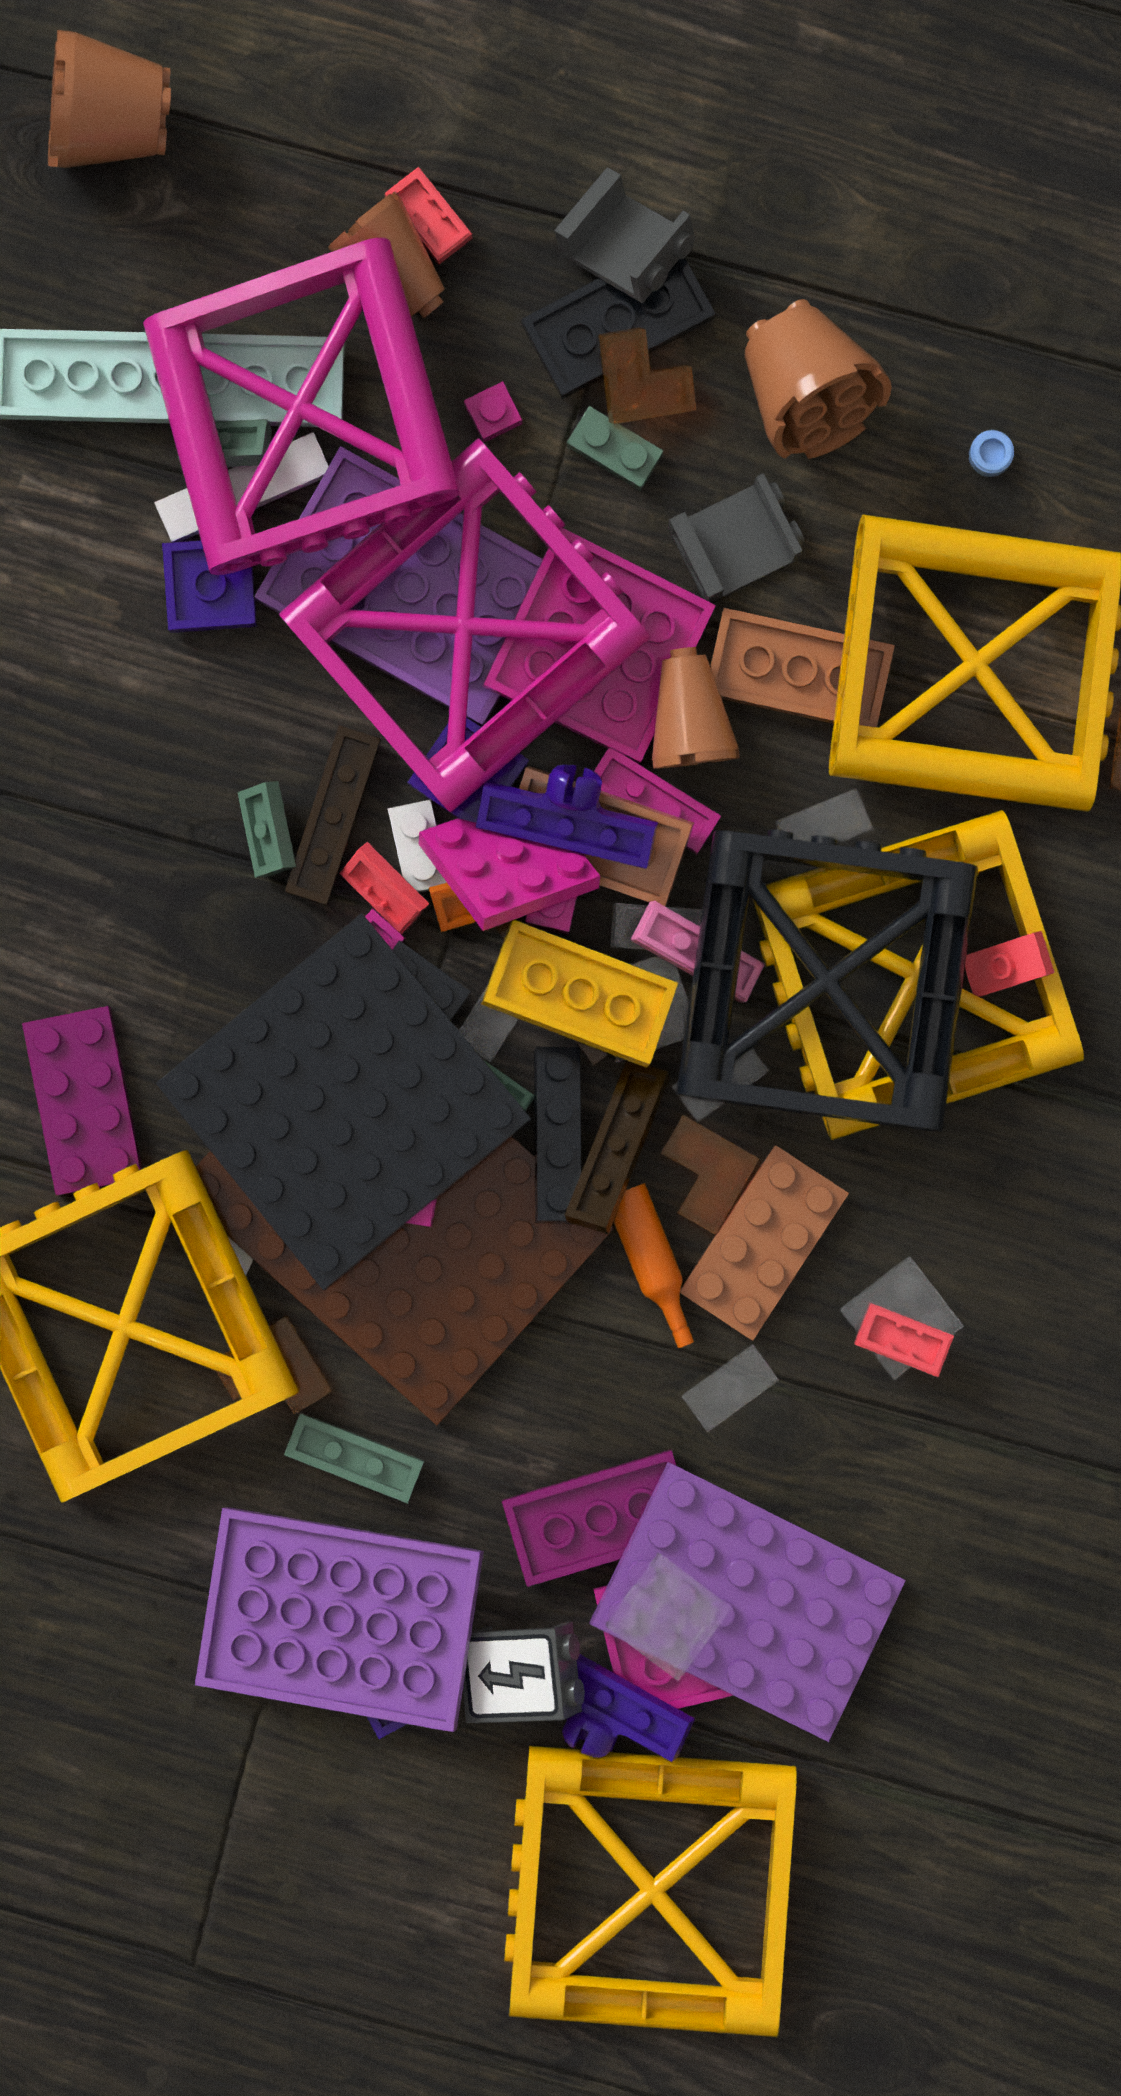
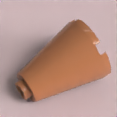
M396 191L373 206L355 221L356 223L348 230V233L344 231L328 246L330 251L333 252L372 238L389 239L411 317L419 312L425 318L443 303L439 294L445 288L402 199Z
M696 647L670 650L671 658L662 660L652 753L653 768H672L739 759V747L707 656L697 655Z

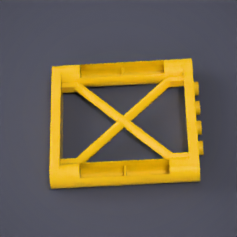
M862 515L856 535L829 757L830 776L1089 812L1096 796L1100 761H1104L1109 743L1108 735L1103 734L1105 717L1108 718L1110 716L1114 700L1113 692L1108 691L1110 674L1113 675L1115 673L1119 658L1118 649L1113 648L1115 631L1118 632L1121 628V605H1118L1121 586V553ZM914 567L1058 589L977 651ZM877 572L898 575L962 659L963 663L877 728L859 725L876 578ZM1071 600L1090 603L1073 754L1069 755L1055 753L989 667V664ZM974 676L1038 760L892 739Z
M1000 810L883 847L881 851L899 854L902 847L925 850L927 858L978 866V874L998 867L1020 936L1042 931L1054 969V974L1035 979L1047 1017L1027 1022L962 988L959 1007L1015 1036L953 1055L946 1104L1083 1061L1084 1053L1015 837L1005 812ZM819 867L766 884V887L799 930L808 928L853 951L868 939L819 915V913L921 881ZM753 899L765 940L759 942L760 951L766 967L774 965L779 982L773 983L772 987L778 1006H780L803 989V985L790 946ZM922 946L913 963L887 949H884L870 960L905 978L878 1030L879 1035L888 1047H890L916 997ZM808 1006L792 1018V1024L785 1026L793 1051L800 1049L805 1062V1066L799 1067V1072L806 1092L814 1090L815 1095L891 1105L894 1083L889 1076L872 1081L880 1064L869 1050L854 1078L834 1084L810 1007ZM822 1116L831 1140L880 1125Z
M188 1150L169 1156L142 1170H139L137 1164L120 1170L112 1175L115 1180L114 1183L100 1189L98 1183L80 1189L73 1193L76 1201L62 1208L58 1201L40 1208L34 1212L37 1220L24 1226L17 1220L0 1227V1370L61 1503L299 1393ZM141 1192H147L156 1212L119 1315L18 1276L9 1255ZM171 1221L234 1358L136 1321ZM16 1295L113 1331L78 1430ZM130 1338L232 1377L241 1400L110 1461L103 1462L93 1440Z
M529 1746L526 1799L516 1800L515 1826L523 1827L522 1844H513L511 1871L520 1872L519 1889H510L508 1916L517 1917L515 1934H506L504 1959L506 1962H513L509 2017L777 2037L780 2021L796 1797V1766L678 1757L671 1762L657 1755L609 1752L601 1758L582 1754L579 1749ZM584 1796L735 1808L653 1878ZM543 1803L568 1805L640 1889L557 1963L531 1961ZM749 1819L772 1820L761 1979L737 1977L666 1893L670 1887ZM652 1904L721 1986L571 1974Z

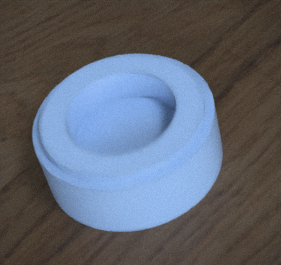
M989 430L979 434L974 439L969 450V461L973 469L979 474L988 477L998 476L1005 472L1014 457V447L1007 435L996 430Z

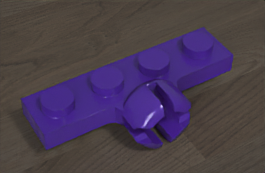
M556 766L549 774L545 793L530 792L489 781L484 784L476 828L647 869L650 864L658 822L609 811L601 807L599 796L602 780L596 772L588 768H584L583 777L578 776L575 788H573L577 766Z
M579 1654L577 1659L578 1679L582 1681L584 1686V1701L581 1705L582 1712L566 1720L562 1730L565 1742L575 1749L579 1739L585 1740L581 1753L601 1758L612 1751L618 1736L624 1735L671 1762L677 1759L695 1718Z

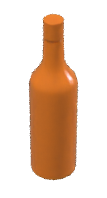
M643 1183L625 1191L613 1222L642 1293L662 1309L677 1347L681 1348L694 1342L680 1305V1290L683 1282L682 1274L647 1187Z

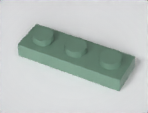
M302 1412L298 1417L284 1453L285 1456L407 1504L424 1463L422 1459Z

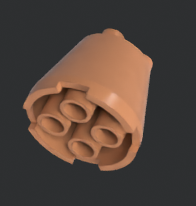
M57 30L51 94L48 166L71 168L149 157L156 154L165 155L167 138L165 123L166 115H169L171 88H169L170 68L162 67L160 64L80 33Z
M805 299L793 302L785 311L769 320L763 319L755 322L746 333L749 341L745 348V359L766 435L777 454L782 458L786 459L790 454L805 453L808 459L843 446L866 429L862 422L871 414L876 406H886L889 400L891 381L882 366L819 309L811 306Z

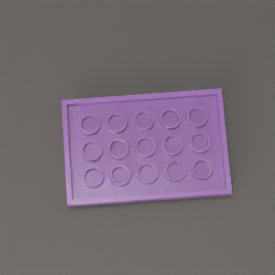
M340 446L299 519L401 485L400 480ZM460 513L351 610L456 616L464 515ZM379 525L370 527V532L359 538L345 539L343 536L328 541V546L320 551L304 553L300 550L286 555V561L270 568L254 596L255 600L280 613ZM483 525L480 527L474 617L514 620L543 559ZM346 627L330 641L445 707H450L455 634ZM472 636L467 718L481 727L487 722L501 695L483 687L482 684L505 637Z
M667 1462L589 1623L829 1742L906 1580Z
M230 1507L222 1508L195 1685L454 1732L457 1730L484 1551Z

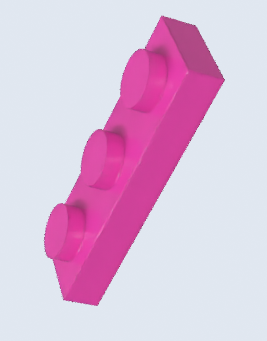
M610 747L594 770L602 780L601 791L694 822L686 848L696 855L721 818L716 812Z

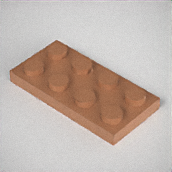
M723 608L710 666L721 699L834 724L844 634ZM869 640L859 725L877 727L895 645Z
M527 766L519 789L535 793H545L550 773ZM600 791L599 803L604 809L658 822L650 864L647 869L584 854L600 875L599 885L646 902L656 901L666 907L694 822Z
M774 1145L682 1285L680 1293L753 1341L849 1193Z

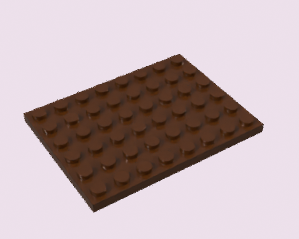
M511 1137L437 1198L432 1227L410 1223L405 1224L327 1290H322L211 1151L196 1166L227 1236L436 1426L614 1229L611 1226L609 1234H605L576 1224L535 1223V1157L517 1140Z

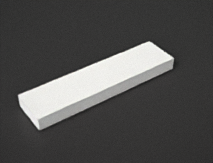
M314 432L291 442L256 508L322 479L329 466ZM239 466L228 470L237 505L258 466ZM187 488L154 502L171 542H181L199 534Z

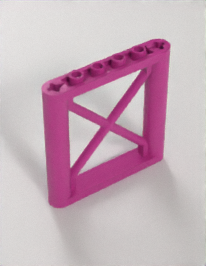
M372 238L164 310L151 315L143 322L210 574H230L258 564L262 566L278 565L287 560L286 555L300 550L304 553L320 551L328 546V541L343 536L345 539L359 538L368 534L370 527L386 523V525L404 523L411 519L412 513L445 503L459 495L460 491L389 239ZM343 283L346 284L349 298L297 395L205 348L202 332ZM362 310L364 311L402 451L312 404ZM200 365L288 411L238 505ZM303 420L397 469L401 484L399 486L255 534L251 517Z
M479 438L451 461L460 491L457 497L445 503L412 513L411 519L397 525L380 524L279 613L285 623L450 813L651 638L642 624L618 598L623 593V590L607 572L601 576L595 572L589 565L594 557L579 539L574 540L572 543L568 541L560 531L565 524L549 505L541 510L531 498L537 492L520 472L513 477ZM499 492L600 606L601 610L585 624L474 617L482 507ZM464 510L456 616L351 610ZM344 628L455 634L447 745L431 759L424 755L329 645V642ZM473 635L578 642L465 741Z

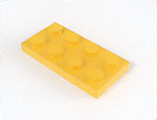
M512 920L481 1005L647 1068L652 1061L678 983L527 924Z

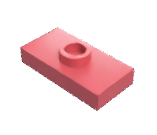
M419 167L384 193L386 197L396 191L400 196L425 249L438 265L473 239L472 233Z
M368 842L356 851L339 873L401 935L412 926L429 905Z
M1042 931L966 955L965 970L972 993L978 997L1054 974Z
M869 1303L854 1344L939 1377L954 1335Z

